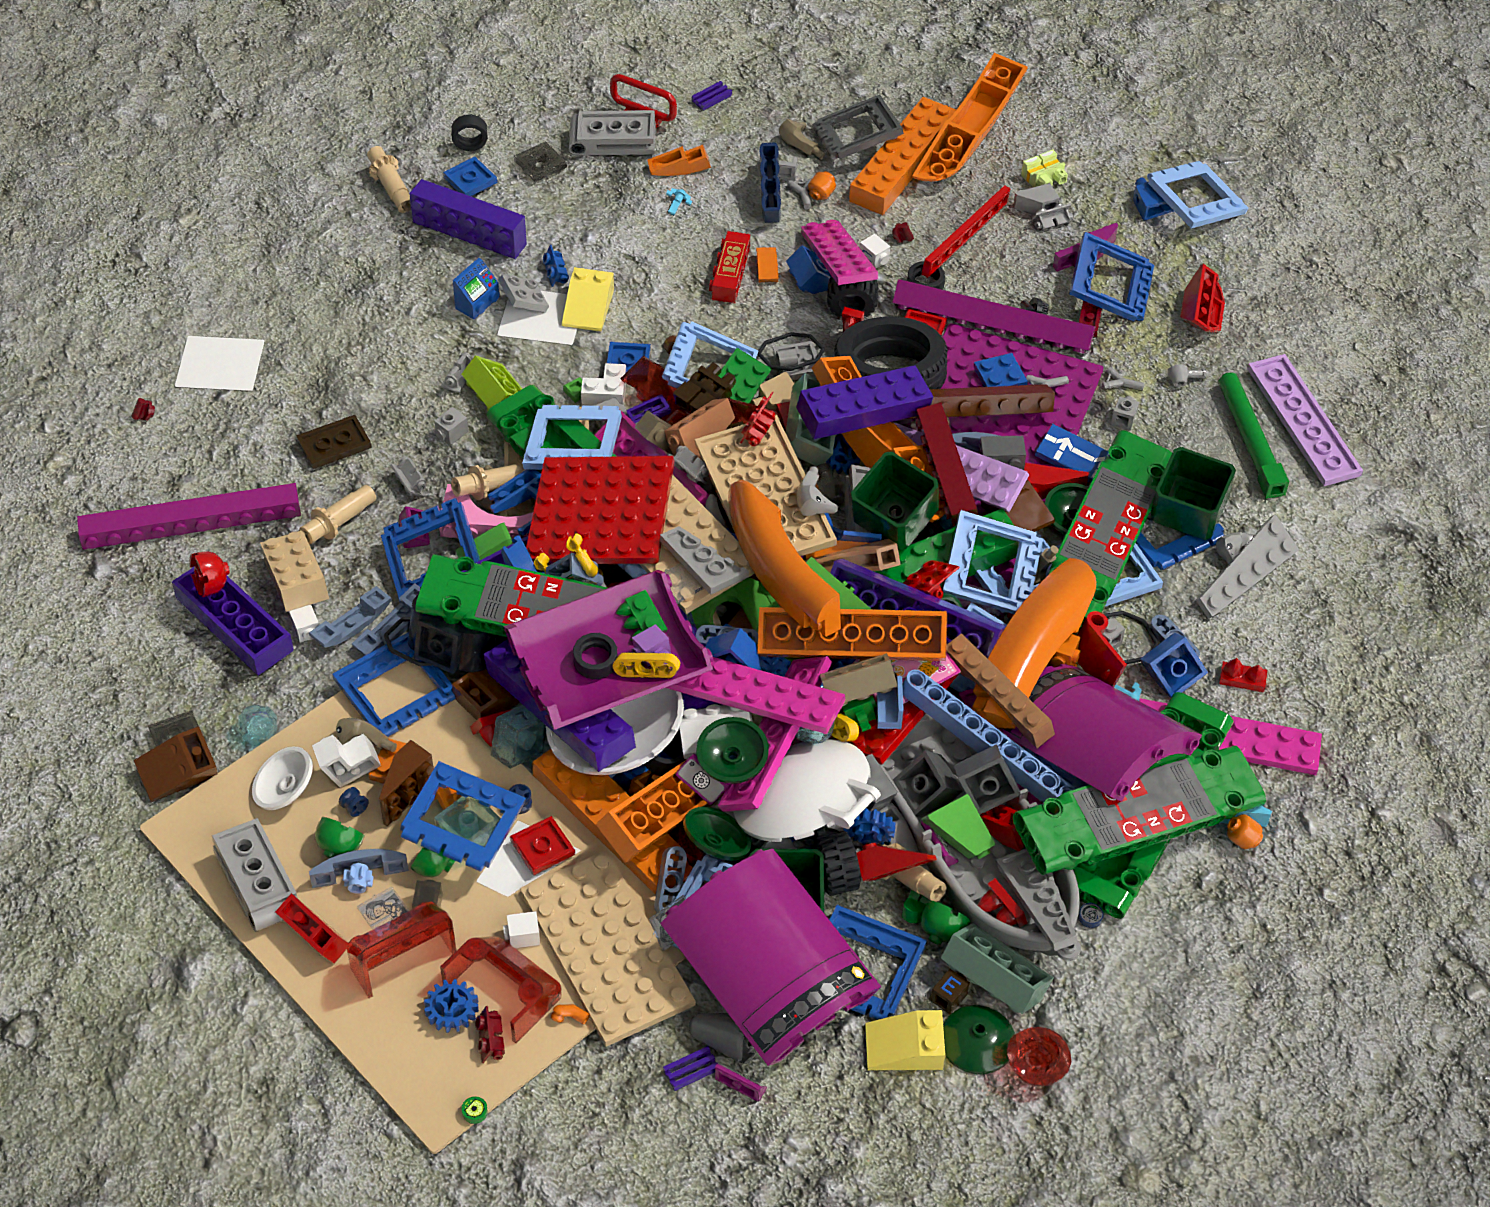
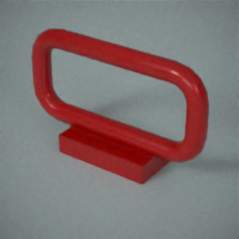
M615 74L611 77V97L616 103L626 107L624 111L655 110L656 129L662 121L670 122L676 118L677 103L675 97L670 92L622 74ZM617 82H622L665 98L669 102V114L622 98L617 91Z

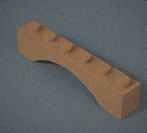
M890 539L814 557L828 572H831L834 561L839 559H845L871 571H879L901 565L897 543Z
M962 633L947 644L946 652L960 669V674L980 686L1003 709L1022 735L1036 748L1055 735L1051 719Z

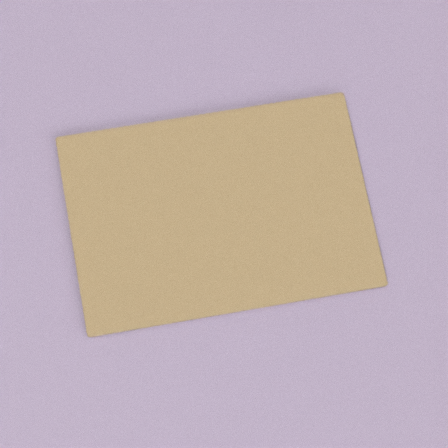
M405 661L357 689L363 692L374 707L376 714L380 719H383L437 689V687L420 666ZM341 690L220 771L217 775H214L141 824L140 830L432 1154H437L474 1125L465 1121L462 1116V1104L466 1099L473 1096L481 1097L487 1103L488 1113L491 1112L596 1028L590 1018L584 1025L566 1016L561 1023L551 1019L553 1008L556 1005L574 1004L582 1010H586L539 926L540 945L511 949L510 939L505 940L503 925H508L507 915L531 912L520 893V889L507 897L478 883L477 879L483 870L480 872L466 866V858L463 859L462 863L455 861L448 873L443 871L439 876L433 878L424 877L410 868L423 848L421 846L422 839L417 844L401 838L403 831L400 830L401 824L412 806H408L398 820L393 821L386 827L383 824L379 802L383 783L369 780V773L340 788L320 768L312 745L331 735L337 738L336 726L342 718L364 720ZM456 700L443 707L437 702V710L423 718L417 713L419 720L403 729L397 725L399 731L388 738L408 743L410 740L414 741L432 754L434 768L438 761L508 791L516 784H524L530 788L532 807L528 812L517 816L510 831L517 821L531 826L552 816L571 845L581 850L532 882L607 850L654 931L657 932L653 924V920L660 916L654 908L656 895L506 748L499 743L498 748L495 750L483 740L480 733L473 735L470 726L477 720ZM374 745L375 751L378 756L381 749ZM293 746L303 748L311 756L313 763L311 779L304 792L294 802L280 809L265 810L257 805L252 796V786L261 766L273 754L284 748ZM351 787H356L360 791V795L365 796L369 800L366 810L357 817L350 816L347 808L341 807L338 802L341 794ZM467 797V805L446 816L436 799L433 800L425 816L423 815L420 820L485 847L492 831L503 814L500 813V809L493 806L486 807L479 804L478 800ZM321 817H327L341 822V825L350 826L363 833L365 837L358 850L386 849L406 854L409 871L385 875L383 867L371 869L372 876H374L372 887L366 886V891L360 894L352 893L348 890V886H344L343 875L336 876L337 884L312 888L309 871L330 859L322 855L324 850L318 847L315 840L318 822L321 820ZM258 818L297 893L298 899L351 944L340 958L333 963L322 956L285 921L255 932L213 851L215 844L212 840V835ZM393 891L412 917V920L398 928V924L393 926L396 929L386 930L377 935L376 932L386 928V924H392V917L372 928L371 925L389 915L384 914V908L380 907L374 910L376 918L381 917L378 920L372 921L370 914L367 919L366 914L363 915L359 908ZM663 902L662 907H665L666 909H670V908ZM386 903L385 905H386V906H390V905L392 906L393 904H392V903ZM401 911L400 913H397V916L399 917V919H401V918H400V915H401L402 911ZM670 945L665 949L675 967L686 959L678 948ZM457 979L458 985L465 981L467 989L473 987L474 995H478L479 1003L477 1004L479 1012L475 1013L476 1017L480 1015L485 1006H488L489 1012L498 1011L502 1018L503 1033L501 1035L494 1034V1036H500L504 1039L505 1054L501 1060H494L493 1057H488L485 1063H482L481 1053L477 1049L479 1031L475 1028V1021L468 1020V1028L461 1025L460 1032H457L454 1027L451 1028L449 1033H446V1027L437 1030L436 1023L429 1024L428 1017L425 1016L424 999H428V991L435 992V984L441 987L444 986L443 980H447L448 984H452L453 980Z

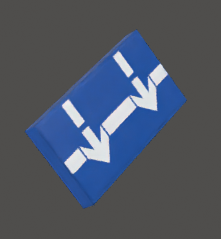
M1052 424L1034 456L1059 468L1089 472L1087 482L1091 483L1108 451Z

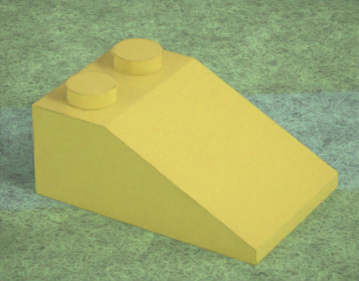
M574 267L569 283L562 326L602 332L614 292V273Z
M917 1010L865 1023L867 1070H943L945 1044L942 1010Z

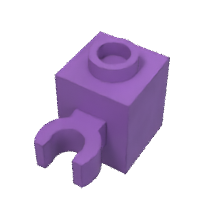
M656 624L632 637L633 653L671 654L669 638ZM643 661V663H644L647 667L650 666V664H649L648 662Z

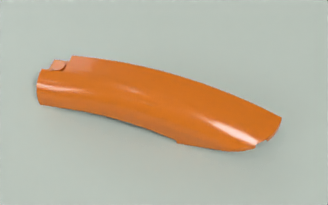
M994 53L961 105L943 124L912 178L921 181H940L957 173L973 155L1001 115L1027 72L1028 66Z
M851 356L820 358L812 366L820 386L862 377ZM894 422L841 433L866 467L872 468L885 452H894L932 476L934 467L933 465H928L925 448L913 442ZM940 498L939 510L931 518L930 523L939 520L945 514L943 507L946 504L945 501H940Z
M738 480L732 483L728 491V503L734 531L750 567L762 585L777 603L803 628L812 625L815 630H818L825 637L840 630V594L809 567L791 544L782 527L781 509L748 481Z
M1069 558L1053 570L1032 591L1016 611L988 657V660L1028 698L1050 659L1072 633H1077L1096 590V577L1091 567L1082 560ZM976 684L973 692L977 697L971 709L995 728L1015 729L1016 725L1003 709Z

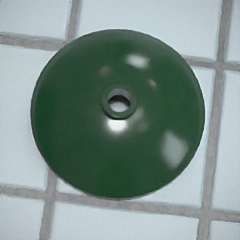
M1065 483L1056 486L1048 493L1044 504L1055 519V523L1051 525L1057 531L1064 535L1067 534L1089 487L1077 483Z
M726 717L712 722L702 731L697 742L696 753L701 768L708 776L719 782L736 784L748 781L761 772L768 759L769 747L764 732L755 723L740 717ZM732 755L737 757L734 760L729 759Z
M696 807L691 809L684 818L683 826L687 837L703 853L724 861L739 860L749 853L752 846L750 835L744 832L737 820L729 814L710 807Z
M983 1005L964 1006L951 1013L943 1024L945 1056L954 1066L962 1071L971 1074L993 1073L1003 1068L1013 1056L1016 1045L1014 1029L1009 1020L993 1008ZM976 1029H981V1030H983L984 1032H983V1033H978V1032L976 1031Z

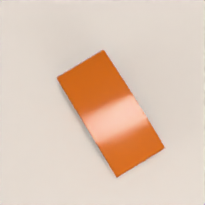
M776 247L756 248L758 283L778 282Z

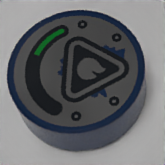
M1086 903L1080 908L1078 919L1087 928L1098 927L1102 923L1103 910L1095 903Z

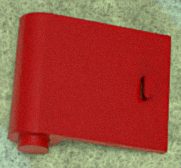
M1092 611L1087 615L1077 636L1081 637L1078 648L1081 652L1077 662L1086 673L1115 687L1127 664L1103 636L1108 626L1107 617L1101 612Z

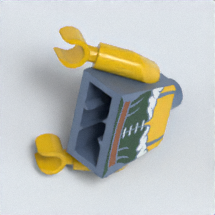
M575 534L573 539L569 536L566 543L567 549L576 552V554L570 553L549 566L547 564L550 559L544 553H541L534 560L535 568L539 571H544V574L598 586L603 584V576L598 574V564L590 559L585 549L582 550L580 547L583 539L579 534Z

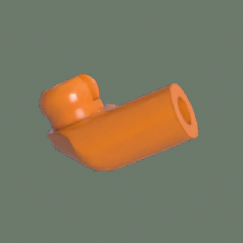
M574 1004L556 1005L553 1008L551 1019L561 1023L566 1016L584 1025L588 1021L590 1014Z

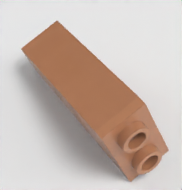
M728 398L712 400L664 430L673 456L676 455V450L679 446H686L696 455L695 459L697 457L701 459L695 445V439L726 430L735 418Z

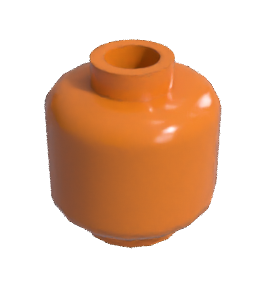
M826 171L817 172L808 183L809 195L815 200L828 199L836 189L834 176Z
M1241 814L1233 817L1228 822L1227 836L1240 848H1255L1262 841V826L1250 816Z

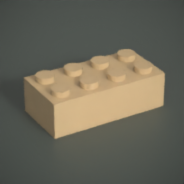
M303 530L260 542L265 564L286 612L329 599L324 576Z

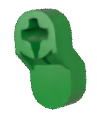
M911 890L909 897L903 905L902 918L909 923H920L923 908L926 902H929V899Z

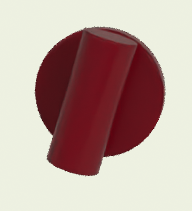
M896 223L895 228L892 230L893 238L898 243L912 241L914 236L908 223Z
M138 398L131 417L135 420L143 419L148 421L150 417L154 416L155 406L152 405L151 400Z

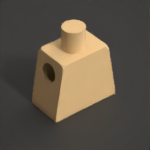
M787 372L760 384L758 398L751 400L754 411L764 396L768 398L772 391L774 393L765 407L766 410H772L776 415L777 404L790 401L794 382Z

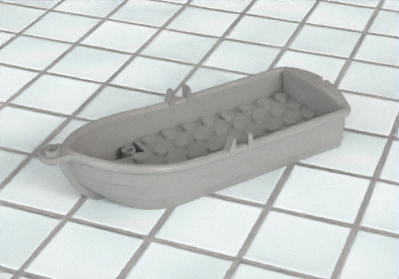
M925 714L888 759L879 765L898 791L891 803L895 805L906 819L918 851L920 853L936 855L937 860L926 863L934 877L946 884L945 894L957 913L960 912L969 918L970 924H976L1007 946L1040 951L1048 956H1058L1065 961L1077 959L1081 952L1079 941L1074 945L1054 951L998 869L996 859L1018 852L1017 850L1003 845L991 835L996 844L989 848L991 853L981 859H978L977 856L968 859L949 844L959 862L948 867L942 858L940 843L934 845L931 841V829L925 831L921 826V819L934 811L916 817L898 790L893 779L926 750L942 755L963 791L951 802L966 795L957 777L954 765L977 754V752L928 714ZM1026 788L1020 791L1021 795L1002 805L1020 811L1038 804L1036 802L1029 804L1027 801L1028 790ZM1063 868L1052 872V875L1066 907V912L1070 917L1073 927H1075L1080 905L1078 884L1073 869L1067 870ZM994 878L997 879L1024 912L1027 924L1021 928L1016 924L1010 926L996 919L1002 907L985 912L977 906L982 896L989 890L987 883Z

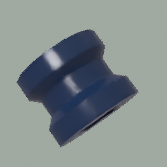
M524 784L512 786L509 791L526 798L519 814L528 812L532 807L530 788Z
M356 787L345 790L338 801L341 807L347 808L348 814L352 817L362 814L369 804V800L365 796H361L360 791Z

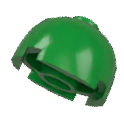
M321 817L315 831L316 843L318 847L324 850L322 855L327 858L358 850L365 837L358 830L350 826L341 825V822L327 817Z
M423 847L410 869L424 877L433 878L439 876L443 871L448 873L455 861L443 856L445 850L443 848L438 854Z
M930 900L926 902L920 917L922 929L929 935L928 940L940 946L942 942L949 943L952 935L970 925L971 921L960 912L957 915L951 911L952 908Z

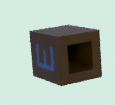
M949 969L933 987L930 1001L948 1014H951L968 995L970 982L961 973H956Z

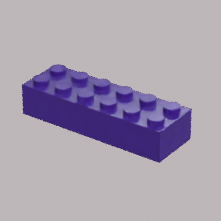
M423 179L409 193L413 223L516 259L527 245L525 216Z
M916 365L801 390L796 408L814 440L917 416V409L931 405L933 395Z
M194 567L172 581L176 599L255 674L260 675L294 651L291 634L228 576L222 590L206 597L199 595L194 586L191 576L194 574Z

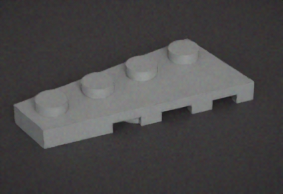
M680 526L660 534V542L710 595L749 577V570L744 567L740 569L734 565L732 559L728 557L723 558L718 555L716 549L711 546H704L699 538Z

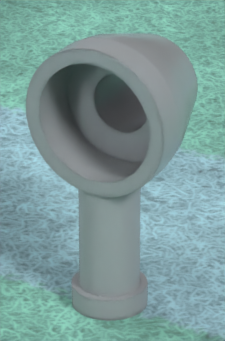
M1181 364L1174 365L1167 370L1168 377L1175 387L1185 386L1188 378L1205 379L1207 374L1206 369L1188 370L1187 366Z

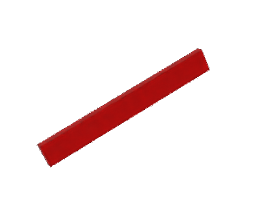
M1004 185L925 258L922 270L923 276L928 278L1008 203L1010 187Z

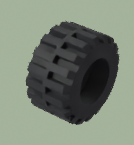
M833 277L829 278L827 306L830 307V311L835 313L837 317H842L844 307L863 311L866 317L875 311L878 302L877 280L838 285Z
M845 831L816 837L814 849H818L823 854L824 890L827 894L834 896L858 890L861 883L860 867L850 836Z

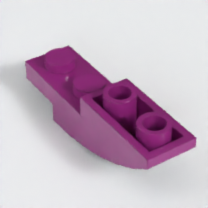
M1113 223L1089 233L1114 243L1118 224ZM1080 243L1055 252L1053 268L1056 272L1071 266L1075 267ZM1098 251L1097 260L1104 254Z

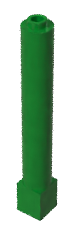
M1236 373L1223 374L1218 380L1219 387L1259 474L1257 481L1265 499L1286 496L1290 481L1282 464L1276 462Z

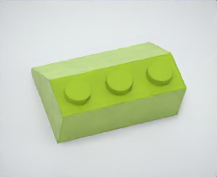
M476 355L461 374L466 380L467 386L476 392V397L487 406V411L495 404L522 390V387L503 364Z

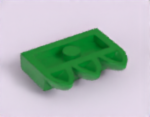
M646 590L626 598L624 603L617 609V615H632L626 620L624 628H639L632 637L655 624L663 633L667 632V627Z

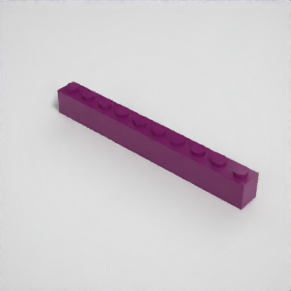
M898 279L892 302L896 303L899 309L908 310L909 307L916 308V311L924 313L933 312L936 313V316L956 318L955 322L967 325V321L974 322V327L986 330V327L990 326L994 327V332L1006 334V331L1014 332V337L1025 339L1027 335L1034 337L1033 341L1045 344L1046 340L1052 341L1055 347L1064 349L1065 345L1073 347L1072 351L1084 353L1085 350L1090 351L1096 329L1094 326Z
M296 483L81 515L77 516L78 535L83 550L94 549L97 547L301 516Z

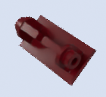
M485 1006L475 1021V1028L479 1031L477 1049L481 1053L482 1063H485L488 1057H493L494 1060H501L505 1054L503 1037L494 1036V1034L501 1035L503 1033L501 1015L495 1010L489 1012L488 1006Z

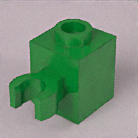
M873 695L864 700L854 699L848 701V704L842 706L844 715L854 720L858 726L860 725L862 732L871 729L869 721L877 718L874 712L877 704Z

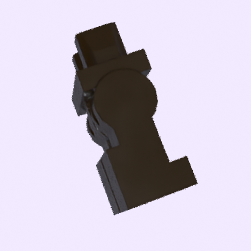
M714 362L706 368L701 365L687 382L685 381L673 392L675 403L688 413H693L712 400L729 399L732 396L731 389L736 384L735 376L731 373H726L720 378L721 368Z

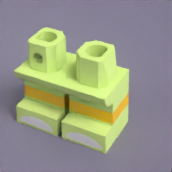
M1054 150L1040 154L1039 157L1035 156L1023 161L1021 176L1032 187L1048 183L1053 185V181H1057L1060 185L1067 182L1068 174L1064 170L1065 163L1059 162L1057 153Z

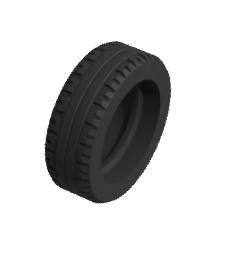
M896 316L867 319L846 329L835 344L834 357L851 356L862 377L901 369L881 368L863 362L866 359L881 355H899L918 361L914 365H916L929 389H941L947 377L948 349L945 340L934 328L918 320Z

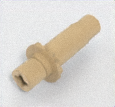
M372 147L367 152V157L371 162L369 174L375 181H381L399 212L405 213L410 211L409 191L397 172L399 162L394 156L386 155L382 147Z
M523 464L484 470L479 465L471 466L467 475L452 478L451 488L456 497L472 494L476 500H482L487 497V492L496 490L526 469L523 468Z
M364 485L327 509L317 507L311 511V521L300 527L299 531L303 530L309 544H312L321 537L331 540L339 534L337 530L339 526L376 501V494L370 486Z
M893 843L887 846L906 850L902 845L898 843ZM921 866L883 878L885 880L895 878L916 893L922 894L935 902L939 901L946 892V884Z

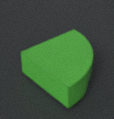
M581 377L563 386V391L575 403L581 399Z

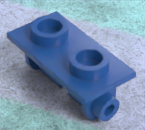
M550 245L547 252L543 255V264L546 267L551 287H554L555 282L567 283L569 275L566 268H564L565 263L562 254L559 251H553L552 245Z

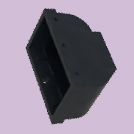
M417 595L412 601L408 646L414 651V658L453 674L457 670L465 672L485 670L487 667L484 653L501 644L503 636L469 629L461 621L456 624H449L443 620L442 616H432L416 612Z

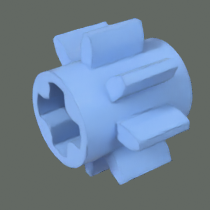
M352 864L350 870H344V886H348V890L352 893H364L366 886L372 887L374 876H372V870H369L365 864Z

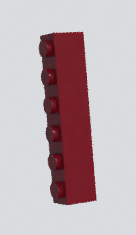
M941 402L917 409L918 418H914L917 431L921 430L923 434L920 436L923 448L927 447L929 452L926 453L928 465H933L934 467L932 476L937 479L940 486L938 488L940 501H945L946 504L943 507L946 519H951L952 525L956 526L958 514L961 510L978 515Z

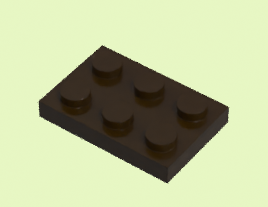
M356 415L296 435L297 442L312 469L372 448L371 441Z

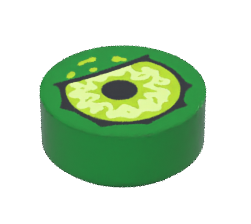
M473 1096L463 1102L462 1116L465 1121L471 1124H478L486 1119L488 1108L484 1099Z

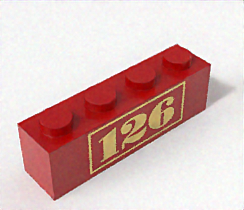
M727 231L726 238H722L720 247L722 252H718V266H714V280L711 279L709 284L712 300L736 303L750 252L751 234Z

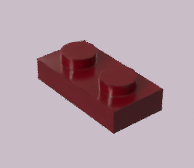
M1083 301L1079 323L1096 327L1094 337H1097L1102 308Z

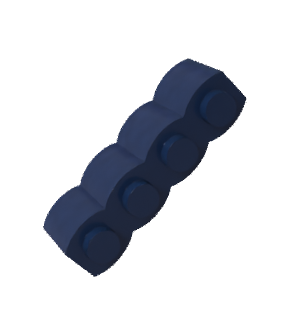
M776 142L762 143L759 149L762 218L765 223L779 222L781 219L779 148Z

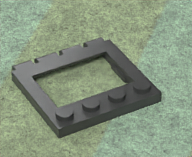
M880 94L819 118L817 122L812 124V128L831 159L845 158L887 140L896 139L904 134L901 125ZM867 112L879 131L844 145L832 125Z

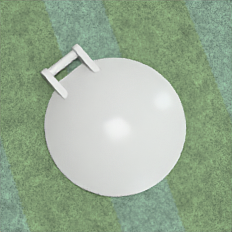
M663 688L610 708L633 728L636 748L600 772L596 771L546 726L547 740L554 755L564 765L575 771L591 775H611L634 769L657 756L674 738L683 717L684 704L682 694L675 690Z
M816 739L790 746L758 809L733 812L740 828L748 835L764 841L781 842L782 838L794 836V839L797 840L814 835V830L825 825L829 828L835 824L849 829L854 824V819L872 801L875 802L881 794L877 788L866 784L868 778H870V766L866 756L860 749L840 740Z

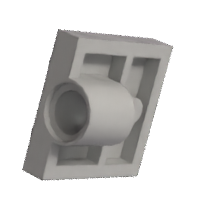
M502 274L498 281L513 307L546 313L549 305L535 280L519 278L514 275Z
M813 341L773 347V355L777 366L792 367L817 357ZM814 364L793 371L779 370L780 374L787 372L792 380L800 379L804 373L816 377L812 370Z

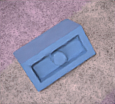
M897 676L896 682L898 686L893 687V690L890 692L876 693L877 727L879 729H901L904 710L902 676Z

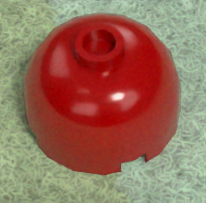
M209 551L190 554L189 565L190 568L194 567V574L191 576L198 594L206 597L222 590L227 581L226 575L230 574L227 562H223L220 556Z

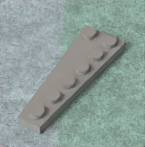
M1276 514L1271 516L1261 526L1256 535L1245 544L1242 551L1231 560L1232 562L1221 571L1217 579L1196 600L1208 619L1216 615L1299 551V548Z
M1027 849L996 859L998 869L1053 950L1057 951L1078 943L1076 932L1066 912V907L1060 897L1052 873L1041 875L1036 869Z

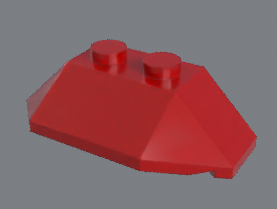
M1202 264L1184 290L1180 317L1197 329L1205 332H1220L1225 300L1222 288L1218 282L1219 276L1205 264Z

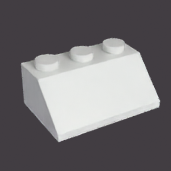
M717 704L710 705L704 709L696 710L692 708L683 711L679 728L684 759L689 758L693 753L697 755L696 747L699 736L709 724L726 717H740L753 722L751 712Z

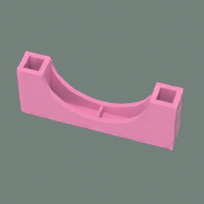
M447 484L443 502L456 498L458 503L461 502L463 504L474 539L498 524L505 522L512 540L520 535L518 529L532 520L533 512L514 517L497 516L487 513L472 502L470 494L456 497L453 494L451 484ZM452 522L440 527V537L458 538L455 529L456 523ZM529 534L520 535L521 539L529 536Z

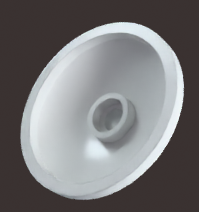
M287 747L267 759L259 769L253 782L252 796L255 803L265 810H276L294 802L304 792L311 779L313 763L308 752L300 747Z

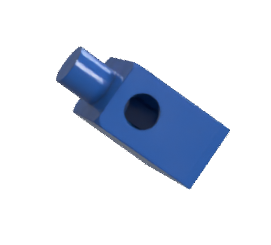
M1139 178L1135 182L1133 202L1143 221L1174 212L1148 184L1149 182L1145 178Z

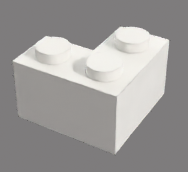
M605 363L604 378H583L581 389L582 406H593L615 397L620 404L624 405L626 364Z
M364 734L352 738L343 745L334 735L325 737L320 742L312 745L320 768L340 788L381 766L374 745Z

